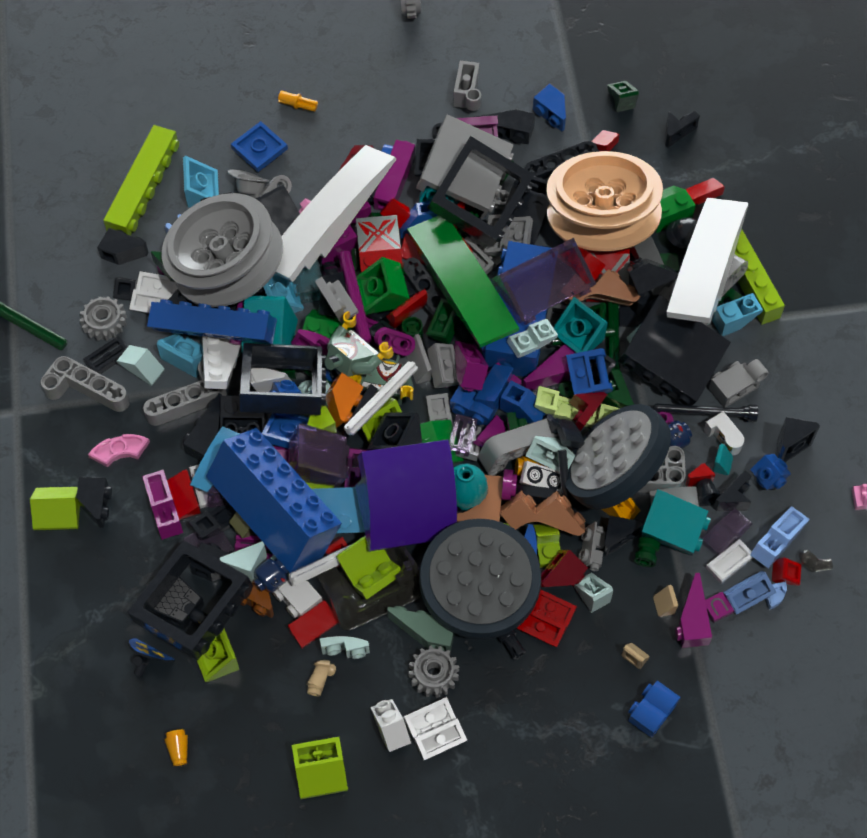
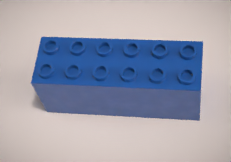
M508 241L507 249L503 248L502 263L498 269V282L495 284V289L520 330L509 336L526 331L529 325L546 319L556 274L559 249ZM509 336L482 347V356L488 365L487 371H490L494 364L497 363L513 367L514 375L520 377H527L537 369L541 348L517 358L507 343Z
M257 428L223 440L206 475L208 480L285 566L289 573L321 559L342 524L340 520Z

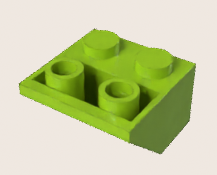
M340 737L292 745L301 799L348 791Z

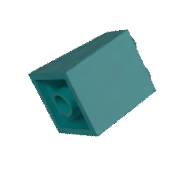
M250 296L244 300V308L249 309L250 312L257 313V310L269 311L270 315L277 319L273 344L292 345L291 342L295 335L298 318L285 296ZM242 341V342H241V352L243 353V344H244V343H256V342Z
M657 489L642 530V537L653 538L659 541L661 545L693 556L694 551L699 552L703 539L699 537L702 529L707 531L711 518L707 517L709 511Z

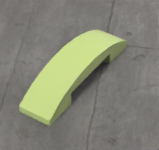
M542 386L538 387L534 407L546 414L567 416L576 423L573 419L579 410L569 404L571 399L559 396L560 391ZM601 403L585 427L592 428L602 418L620 408Z

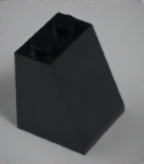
M284 185L255 198L267 209L272 222L278 228L281 236L300 215Z

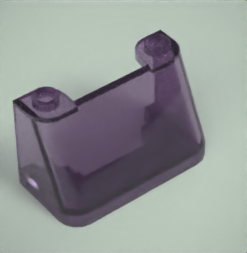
M574 238L490 279L519 323L524 322L525 325L535 321V315L576 294L582 297L592 292L590 287L596 285Z

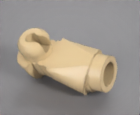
M320 660L314 663V672L307 683V694L317 697L321 696L327 675L332 676L336 671V666L330 664L329 660Z

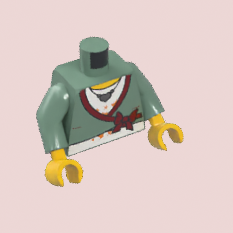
M347 311L343 314V325L338 326L329 340L325 366L328 370L336 368L348 377L357 374L368 375L382 363L381 360L383 358H392L393 348H389L388 342H383L379 346V353L353 330L348 331V328L356 325L357 320L356 315L352 320H347L350 317V312Z
M393 353L392 358L382 359V363L370 374H357L349 377L360 385L362 384L363 389L372 384L378 388L377 393L404 365L398 363L400 356ZM411 377L392 396L399 405H402L403 397H409L410 400H413L414 385Z

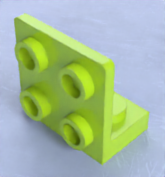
M366 536L336 556L356 592L366 600L404 574L400 566L390 560L384 549L369 552Z

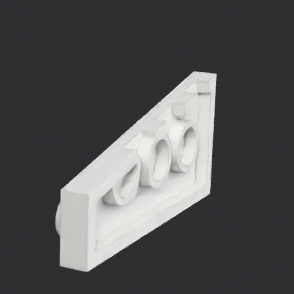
M202 336L204 388L227 389L232 377L233 368H235L237 358L241 354V344H231L230 339Z

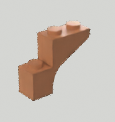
M609 269L593 286L590 285L586 277L579 276L576 273L556 296L566 306L569 305L573 297L580 301L594 298L625 306H631L640 298L633 286L625 284L617 272Z
M520 491L503 504L500 509V515L515 530L526 523L541 522L576 536H580L585 532L584 523L586 521L578 511L575 513L570 507L571 503L564 495L560 496L557 491L538 506H536L535 501L530 495L526 496Z

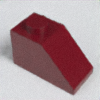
M559 550L541 573V587L577 585L583 580L584 573L588 567L571 550Z

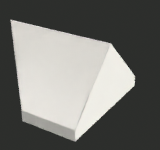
M267 368L251 369L250 383L257 392H269L272 390L273 382H281L282 380L292 381L283 372Z

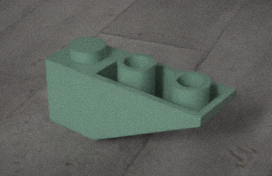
M401 606L388 607V618L425 648L429 649V646H432L433 649H438L441 646L444 652L448 650L451 652L454 633L441 626L428 612L421 610L416 612L407 611L406 608Z

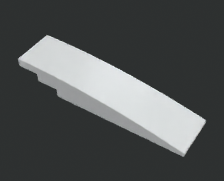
M365 145L323 187L282 235L283 254L275 274L294 282L303 268L310 270L319 256L325 258L397 159L394 156Z
M714 198L706 199L670 299L667 317L704 323L711 322L713 312H716L718 302L722 298L748 203Z

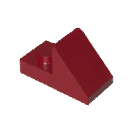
M605 392L575 394L569 402L570 405L579 410L573 420L576 422L575 424L580 432L607 396Z

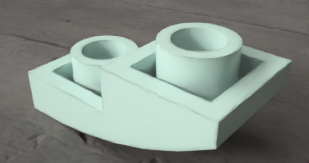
M544 319L529 325L526 331L509 336L507 343L517 358H520L550 343L558 337V334L548 319Z
M346 636L320 638L323 655H337L342 650H345L347 658L359 659L370 653L369 643L363 639Z

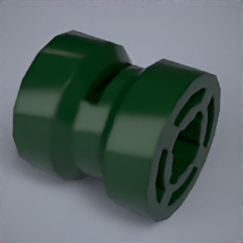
M417 317L406 318L402 322V332L412 337L419 334L422 340V321Z
M649 537L639 538L637 544L639 550L635 553L634 562L643 567L656 566V553L659 552L660 542Z

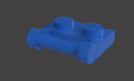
M600 348L566 355L574 395L596 392L610 393L613 391L612 383H609L604 359L606 357L605 349ZM591 359L596 360L601 384L594 385L589 361Z

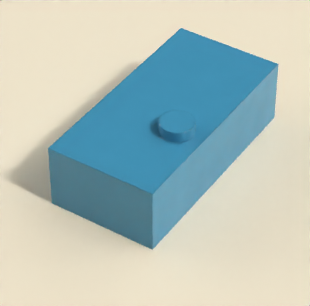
M355 487L312 489L342 523L337 533L365 532Z

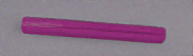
M341 251L339 260L347 294L359 311L356 314L357 322L355 325L357 335L367 343H370L371 335L351 253L349 251Z

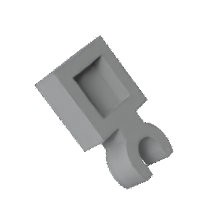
M466 424L464 432L459 438L456 456L477 461L480 447L473 442L480 435L481 427H478L476 432H472L469 430L470 424Z

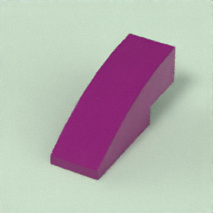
M164 469L142 476L161 539L183 533Z

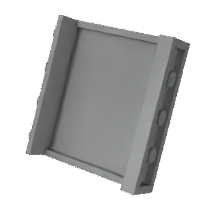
M447 114L440 126L416 189L424 192L426 186L438 190L470 136L509 160H512L514 155L511 153L513 144ZM470 152L445 194L482 210L480 218L483 219L487 212L491 213L496 204L493 201L494 196H498L502 187L499 185L500 180H504L506 173Z

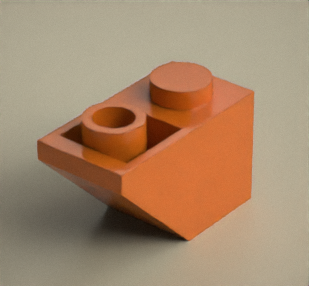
M341 373L334 379L326 393L328 410L336 422V428L342 423L346 424L352 416L350 411L353 405L356 406L361 400L362 395L360 393L364 388L344 373Z

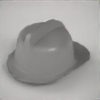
M235 169L227 171L228 174L236 178L237 191L253 198H257L264 189L266 182H270V180L263 179L250 172Z

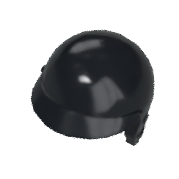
M692 217L674 220L666 228V236L669 242L678 248H682V255H685L698 222L697 219Z

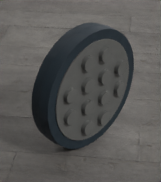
M468 519L447 527L430 543L420 565L419 585L423 601L429 613L445 629L465 638L492 639L513 631L530 615L538 601L541 590V570L533 547L517 530L507 524L491 519Z

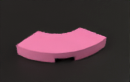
M123 434V436L112 439L108 438L100 442L90 451L88 456L94 461L109 467L120 458L131 457L139 459L150 441L148 438L140 435Z

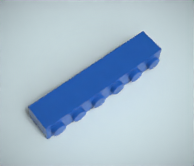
M160 299V302H151L147 327L160 332L273 344L277 319L271 316L269 311L257 310V313H252L246 308H237V311H234L227 306H218V309H215L207 304L199 303L197 307L192 306L191 303L180 301L178 305L173 304L170 300Z

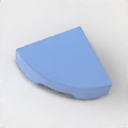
M786 581L772 584L777 593L766 598L769 610L777 607L783 601L787 591Z

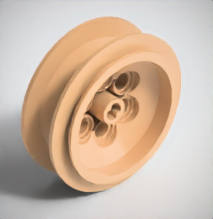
M599 151L573 157L558 166L548 180L547 197L550 204L547 207V218L549 225L564 241L587 250L616 251L635 246L649 238L660 224L662 216L660 201L663 194L661 178L648 163L624 153Z

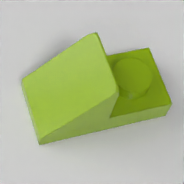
M547 524L533 525L537 540L538 561L540 568L547 567L560 550V532L557 528Z

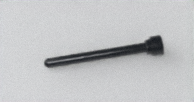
M658 403L653 405V409L656 412L716 416L724 411L727 416L742 417L747 422H757L758 405L751 404L743 408Z

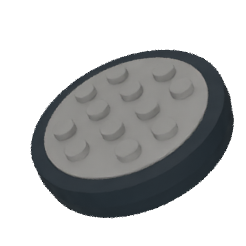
M643 404L625 406L608 414L583 436L585 444L581 448H574L572 451L575 454V458L568 469L569 479L565 483L566 488L578 502L590 509L610 508L629 499L653 478L664 462L671 442V432L668 424L659 413Z

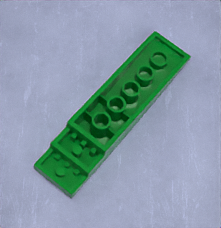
M436 216L407 228L408 235L416 245L417 252L426 264L428 273L480 348L520 331L495 287L452 223L440 216Z

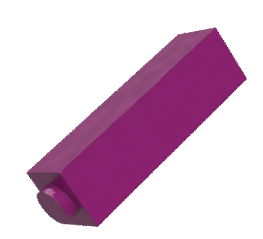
M395 141L390 155L394 156L397 160L377 187L373 197L374 209L382 211L392 198L399 201L415 159V144L408 141Z

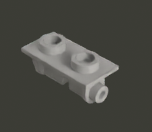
M597 522L587 526L585 532L581 535L583 543L578 557L586 566L590 567L591 571H599V568L602 566L603 552L596 550V547L604 548L606 536L604 528L597 526Z

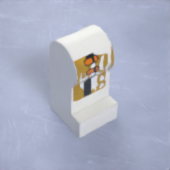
M724 411L706 422L704 432L708 437L714 434L732 455L740 453L744 437Z

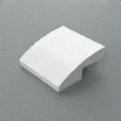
M140 271L136 290L133 289L129 310L150 313L151 302H160V299L168 300L178 289L176 283L170 281L165 275Z
M447 697L403 717L423 760L467 741Z

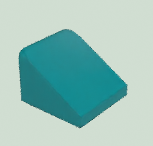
M724 444L719 445L713 472L729 475L733 456Z

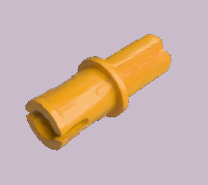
M281 90L278 96V103L293 106L294 109L299 107L315 112L318 107L317 101L304 98L301 94L296 95Z

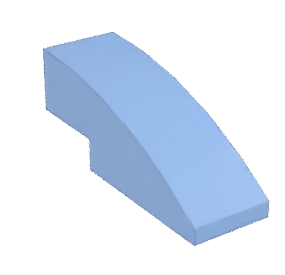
M791 506L771 526L768 533L756 544L750 555L769 569L810 519Z

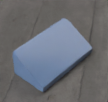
M760 571L723 593L737 615L777 592L766 572Z

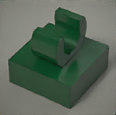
M730 288L722 296L719 303L722 304L725 299L733 301L743 296Z
M515 412L506 413L503 422L506 432L527 425V419L517 420Z

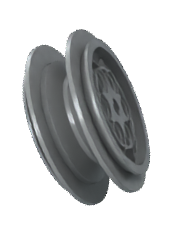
M237 193L216 195L190 207L173 223L162 246L163 266L168 275L175 281L181 294L197 305L201 303L211 305V307L232 305L258 292L277 271L283 254L282 236L276 225L272 222L264 205L253 197Z

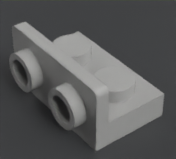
M320 277L315 281L340 323L344 322L343 314L345 312H350L349 319L358 314V309L339 280L332 284L331 282L326 284L323 277Z

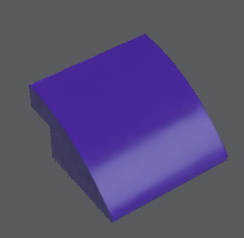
M449 439L363 451L357 456L362 479L355 485L369 552L432 542L440 532L457 523L456 484Z

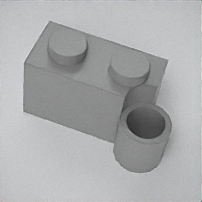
M460 60L454 88L453 107L467 108L471 111H476L481 107V92L477 89L479 63Z
M759 359L753 360L748 365L746 363L740 364L739 361H736L728 370L723 373L718 372L711 378L709 390L723 407H728L759 388L760 382L768 376L769 372Z

